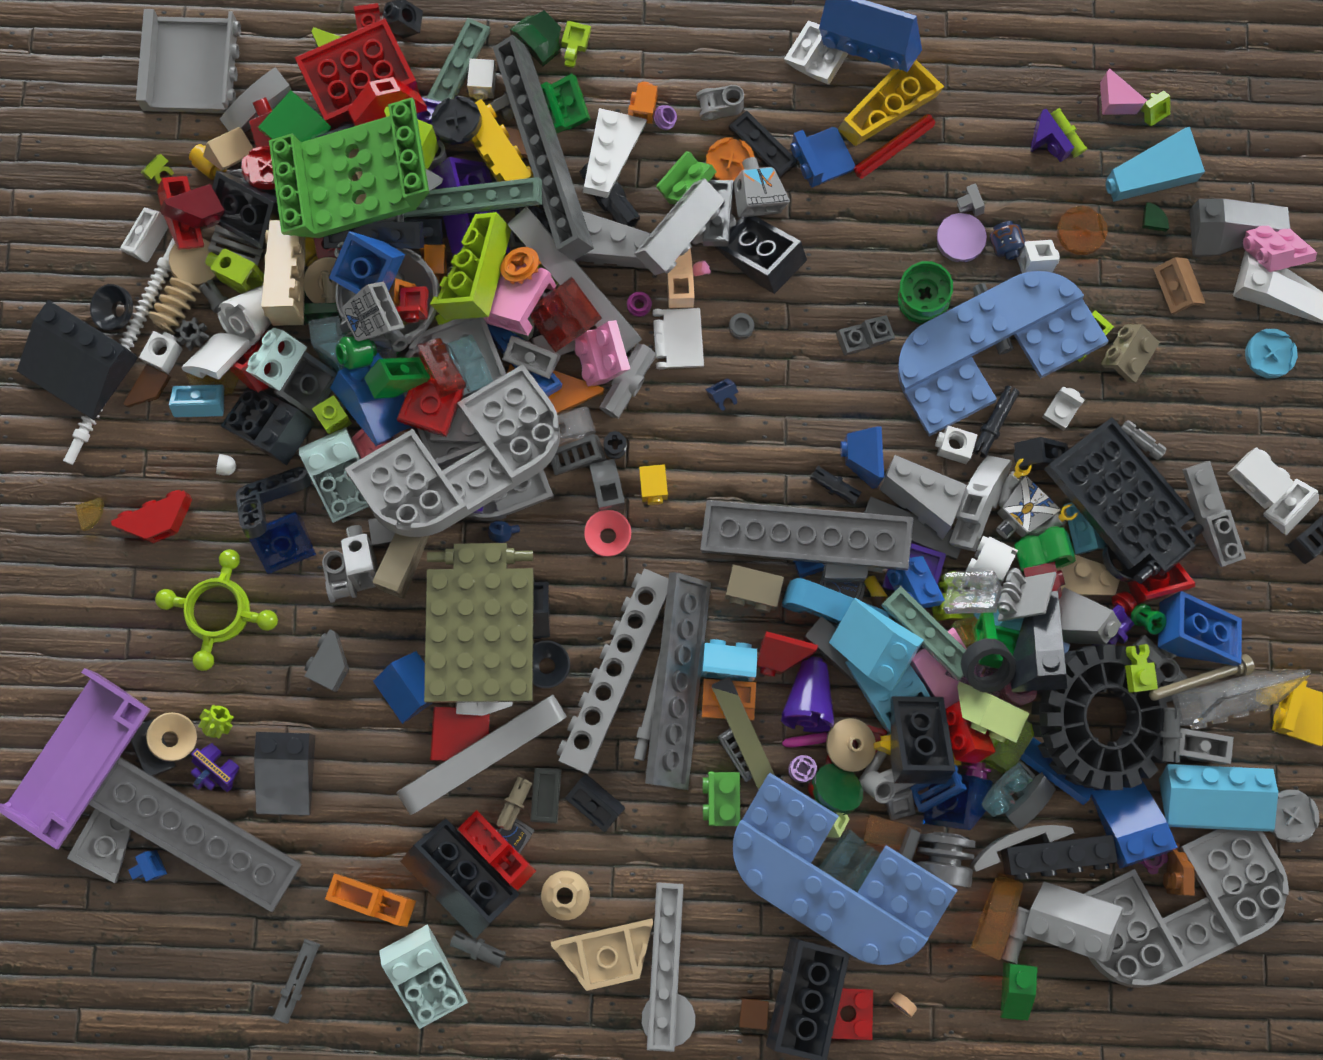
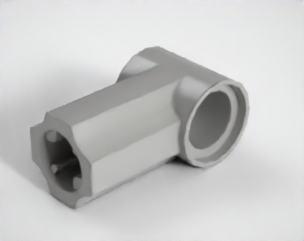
M892 768L882 773L876 771L869 772L862 780L863 790L879 803H887L894 797L895 793L915 785L894 784Z

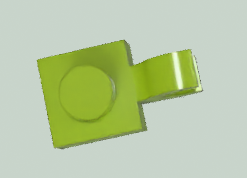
M567 21L561 41L562 47L567 48L564 56L566 60L564 66L574 68L578 51H586L591 34V26Z

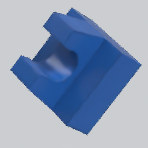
M157 850L143 852L136 856L138 865L128 870L132 880L144 877L145 881H151L167 874Z

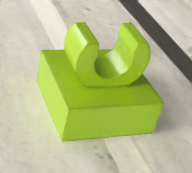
M1164 91L1158 95L1150 94V100L1146 101L1141 108V111L1144 112L1145 123L1153 126L1171 114L1169 94Z
M162 154L157 155L140 172L148 180L154 177L158 184L161 181L160 173L162 171L167 172L170 176L174 174L171 168L164 166L168 160Z

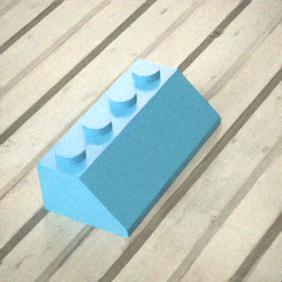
M1167 764L1159 778L1165 819L1169 827L1269 832L1275 830L1278 789L1273 769Z

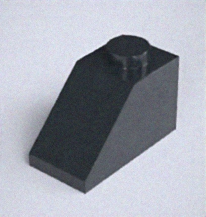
M1044 437L1014 443V461L1017 464L1018 460L1023 459L1019 465L1020 469L1027 470L1032 465L1030 471H1041L1068 451V444Z

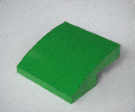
M570 74L553 84L548 82L541 84L556 133L569 130L591 120L575 75Z
M291 90L258 126L259 131L270 140L293 133L300 142L314 139L315 136L329 132L332 129L315 110Z

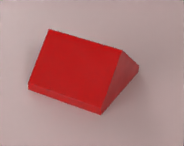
M1178 563L1162 577L1157 574L1154 577H1149L1142 584L1133 581L1128 582L1131 595L1136 600L1137 605L1172 596L1179 591L1186 592L1195 587V582L1181 564Z

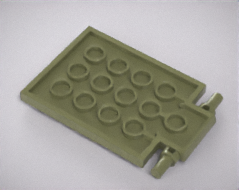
M507 543L454 544V549H446L445 551L427 552V562H445L446 565H453V569H427L425 703L533 702L534 570L533 568L507 569V564H515V561H533V551H515V548H508Z

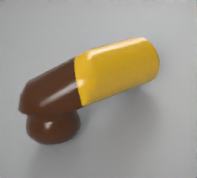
M870 576L864 581V584L871 594L872 604L874 607L886 611L881 605L888 599L887 594L876 577Z

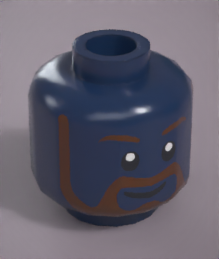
M1007 221L993 227L994 231L990 234V240L995 255L1005 257L1006 260L1019 257L1021 255L1020 251L1024 248L1026 242L1021 226L1013 224L1012 221Z

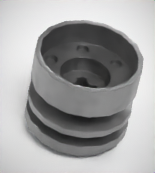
M933 832L921 834L919 841L930 843V848L917 847V852L928 855L929 859L928 861L916 862V864L949 885L971 887L973 869L961 866V860L974 859V854L962 853V848H975V841L952 833Z

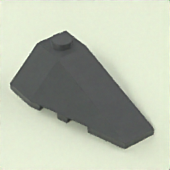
M1198 199L1189 210L1193 257L1220 256L1228 251L1237 248L1241 249L1244 247L1243 239L1245 238L1246 231L1256 229L1259 226H1270L1275 232L1282 229H1290L1288 207L1231 199Z

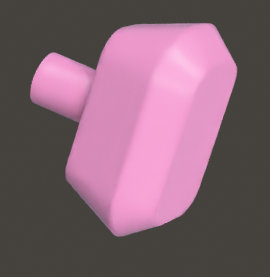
M699 261L693 265L694 276L710 274L711 272L706 261Z

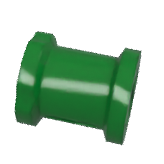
M1144 603L1137 605L1131 612L1133 623L1137 626L1145 627L1146 631L1151 634L1160 633L1166 625V616L1159 611H1152L1150 606Z

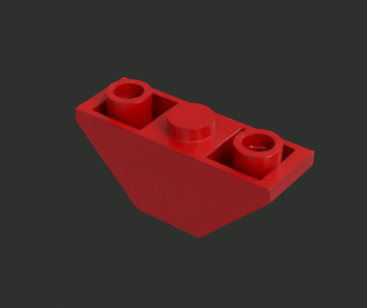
M391 77L369 82L349 106L348 114L354 125L358 126L385 118L384 110L388 107V104L408 98L414 99L417 114L427 111V106L418 92L396 78Z
M175 490L168 493L166 498L162 500L148 501L142 504V508L133 512L128 510L118 514L117 518L111 521V524L122 532L154 544L178 533L191 505L192 498L184 490Z

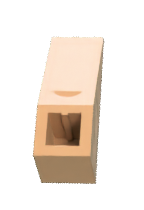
M690 248L684 255H679L675 260L676 266L667 273L669 309L694 308V280Z

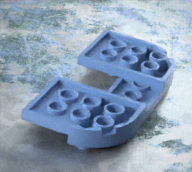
M1047 271L1022 273L922 324L909 335L900 353L898 378L905 397L928 436L996 402L997 398L972 356L1012 335L1015 336L1040 379L1108 343L1109 340L1083 300L1084 294L1073 282L1061 275Z
M769 773L743 819L739 822L733 839L735 865L747 886L760 897L864 962L877 965L896 964L909 959L919 952L956 894L957 889L886 845L858 893L811 864L839 815Z

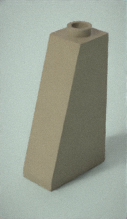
M395 533L372 583L382 592L405 599L429 536L408 537Z

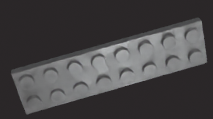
M707 500L700 550L702 553L908 571L913 517Z
M678 572L669 573L645 784L688 790L711 582Z
M119 757L89 803L90 806L270 912L275 910L302 865Z

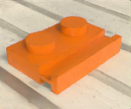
M704 679L701 718L726 719L712 689V684L720 680ZM732 681L750 721H754L756 682Z

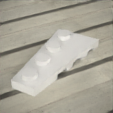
M599 108L583 193L604 198L609 196L621 169L628 160L630 152L646 125L647 119Z

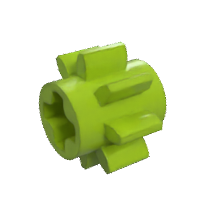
M212 705L210 710L204 709L199 717L201 722L198 727L202 728L206 736L220 739L223 733L228 735L233 726L230 723L234 717L230 715L225 707Z

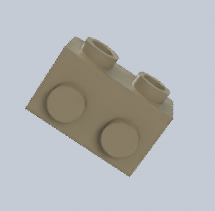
M1126 324L1118 332L1117 338L1106 352L1101 365L1104 368H1114L1128 383H1136L1160 342L1142 324Z

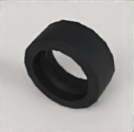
M985 638L974 642L966 649L962 655L961 669L963 675L974 689L980 692L992 693L1003 689L1010 683L1015 675L1016 662L1004 643L996 639ZM990 654H1000L1002 656V665L992 675L977 677L974 674L976 664L983 657Z

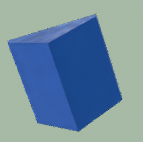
M417 651L390 663L373 680L402 724L432 704L424 702L425 662Z

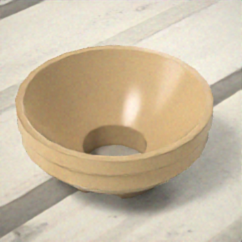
M173 712L162 714L153 720L147 730V745L152 754L164 761H178L185 758L194 749L197 740L196 728L191 720L182 714ZM167 732L174 733L178 739L177 744L173 747L165 746L162 743L163 734Z
M560 871L551 875L544 883L541 892L543 907L552 917L559 920H571L580 916L586 910L590 899L588 884L579 874L572 871ZM563 887L569 888L573 893V899L568 904H562L557 899V892Z

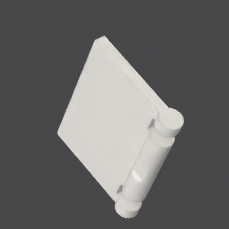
M700 308L654 309L653 316H663L664 319L653 321L656 358H666V362L656 363V369L704 367Z

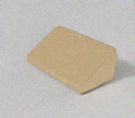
M238 127L208 141L203 157L223 171L241 162L243 157H246L253 147L244 131Z

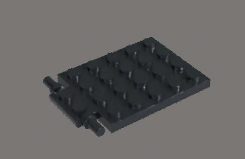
M1113 417L1044 469L1128 570L1143 558L1147 560L1143 565V569L1134 576V580L1139 584L1157 574L1160 577L1164 576L1195 549L1196 545L1194 542L1196 537L1204 531L1201 524H1196L1190 530L1185 531L1180 528L1194 517L1195 514Z

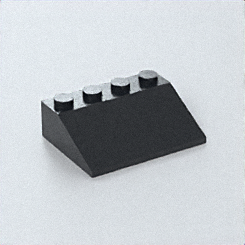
M48 300L33 320L17 372L92 420H95L138 357L120 343Z

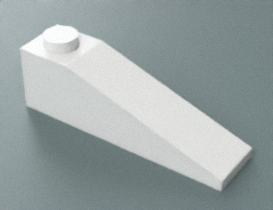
M1245 251L1233 294L1234 297L1323 324L1322 291L1287 268L1269 272L1251 254Z

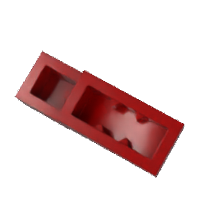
M477 810L458 828L487 862L517 891L536 872L530 863Z

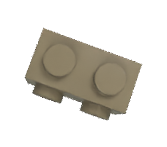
M733 565L725 599L730 600L729 603L735 606L744 607L745 604L755 606L757 611L770 613V610L775 611L777 608L784 577Z

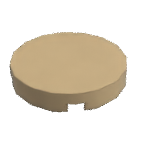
M203 239L204 248L178 250L175 243L169 253V266L172 275L194 286H199L203 283L207 285L206 281L214 280L216 275L211 271V267L205 264L206 257L210 253L208 247L211 242Z

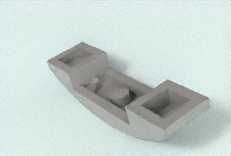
M1043 825L1013 831L985 847L974 858L969 868L973 869V872H977L1001 862L997 851L1035 836L1041 835L1043 843H1050L1073 834L1074 830L1066 826Z

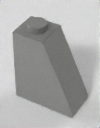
M1065 587L1063 588L1062 596L1059 599L1063 642L1106 645L1117 634L1121 626L1114 611Z

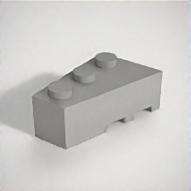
M895 455L879 490L904 510L906 508L919 517V522L923 525L925 523L937 532V536L943 540L952 527L966 484Z

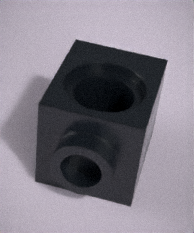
M393 0L385 3L383 19H386L393 33L403 39L420 33L423 10L406 0Z

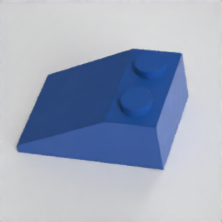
M379 353L374 356L372 364L367 367L352 370L344 368L338 371L330 387L375 446L390 440L394 435L403 430L414 428L397 421L405 399L404 394L393 398L374 399L364 379L377 360L383 359Z
M1182 591L1159 602V612L1166 616V625L1158 633V648L1179 657L1235 666L1241 665V618Z
M1143 781L1142 784L1132 788L1123 787V790L1098 789L1092 792L1091 798L1105 833L1114 837L1119 868L1170 853L1178 848L1165 817Z

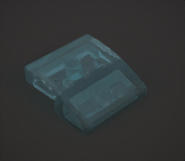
M847 829L818 868L858 893L880 853L870 847L851 830Z

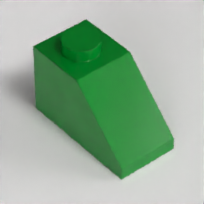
M420 357L378 359L364 379L374 399L397 397L427 382L430 376Z
M1003 962L1000 1018L1029 1020L1036 997V966Z

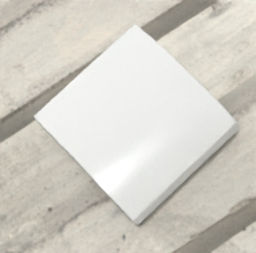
M808 21L784 60L798 71L829 85L848 53L835 48L830 49L823 45L819 30L820 24Z
M229 333L214 334L182 366V370L199 378H203L207 374L220 379L251 347L249 339Z

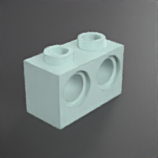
M272 328V330L264 335L262 339L263 344L258 352L250 357L246 372L269 387L280 391L307 347L283 330ZM281 341H284V350L279 353L278 345ZM270 362L271 370L265 375L264 367Z

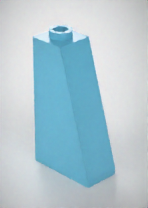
M1190 127L1184 128L1113 169L1105 183L1108 194H1111L1113 202L1197 182L1205 170Z

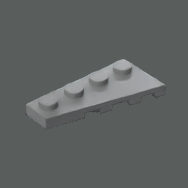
M95 809L67 859L113 883H117L132 830Z

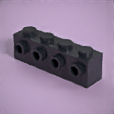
M1113 835L1014 846L1001 850L1004 874L1014 875L1015 880L1031 878L1030 873L1040 872L1041 877L1057 875L1056 870L1067 869V873L1083 872V866L1093 865V870L1109 869V863L1118 862Z

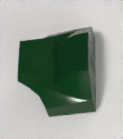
M545 10L533 16L528 15L510 29V34L514 35L529 48L530 54L542 67L561 52L559 44L561 26Z

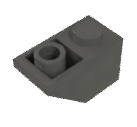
M615 460L589 464L599 511L625 509Z
M329 629L328 633H324L317 644L319 650L315 657H310L304 670L307 671L305 677L337 693L349 671V667L339 635Z

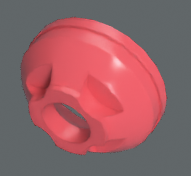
M599 511L591 516L586 523L584 531L585 541L588 547L597 555L603 557L616 556L629 545L631 540L630 524L617 511ZM606 529L613 530L616 534L615 540L611 543H604L600 538L602 531Z

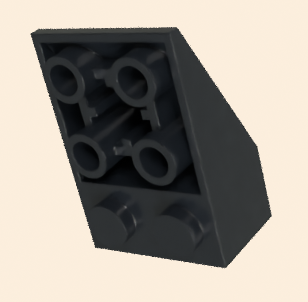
M247 387L221 424V427L287 466L315 423L297 408L263 391L257 392Z

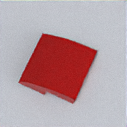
M434 707L430 760L446 761L488 735L490 713L483 716L456 714V708Z

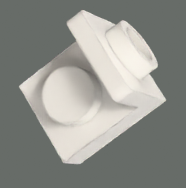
M1062 387L1042 418L1064 431L1085 400L1080 397V393L1076 390Z

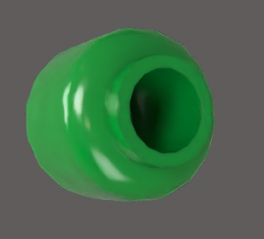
M354 335L342 337L335 349L338 362L350 370L371 365L374 356L377 354L374 341L370 339L357 341Z

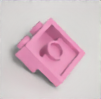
M1259 226L1256 229L1246 231L1245 238L1243 239L1244 249L1269 272L1316 261L1317 252L1291 229H1282L1275 232L1270 226Z
M616 320L608 321L594 330H587L574 338L575 353L580 357L582 364V378L587 382L588 387L605 384L630 370Z

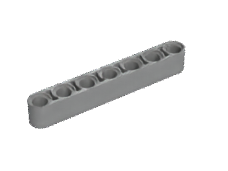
M527 207L507 223L526 247L532 248L537 252L541 264L551 273L554 279L597 328L608 321L616 320L626 353L642 340L639 334L578 264L557 250L551 233Z
M552 694L396 793L408 813L412 815L559 723L567 716L554 694Z

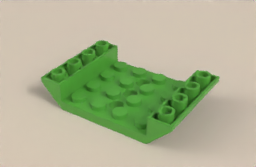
M413 98L388 104L390 113L388 117L308 141L300 142L293 133L269 140L281 233L283 235L321 238L415 211L429 194V187ZM358 148L357 156L349 158L350 152ZM358 171H362L360 179L352 181L353 175ZM366 194L364 202L356 204L357 197Z

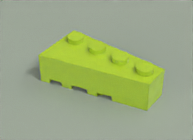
M497 212L475 214L461 241L463 244L461 251L454 255L451 261L453 267L448 277H443L439 285L442 289L438 297L434 296L430 303L446 320L489 317L501 273V263L505 257L512 231Z

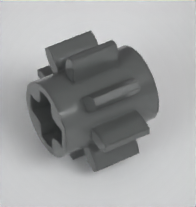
M196 318L187 322L182 320L183 324L181 327L175 330L181 335L177 341L180 345L186 344L189 351H192L193 347L201 348L204 341L209 340L208 335L203 333L208 329L204 323L199 325Z

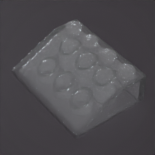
M1310 669L1255 672L1246 676L1186 690L1172 695L1175 708H1181L1180 725H1190L1191 729H1200L1207 727L1206 722L1212 721V724L1229 721L1228 716L1233 715V718L1248 716L1250 710H1254V712L1270 710V705L1279 703L1311 675Z

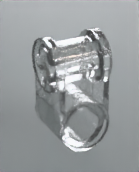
M588 407L577 408L568 413L558 415L561 430L559 444L582 439L596 433Z

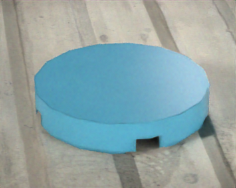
M1264 329L1256 333L1248 341L1245 349L1246 361L1250 369L1264 378L1281 377L1295 366L1298 357L1295 343H1292L1289 339L1290 336L1283 331Z

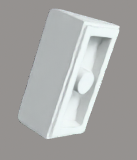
M144 207L120 250L141 261L148 262L168 229L167 222L161 212Z
M1298 479L1294 481L1295 483L1275 504L1263 513L1285 535L1319 501L1318 491Z

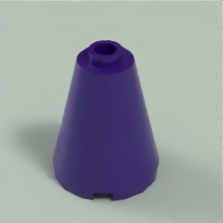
M808 657L807 660L802 661L782 713L781 722L785 726L795 729L796 725L804 727V732L814 733L830 731V726L834 727L828 665L823 662V659Z

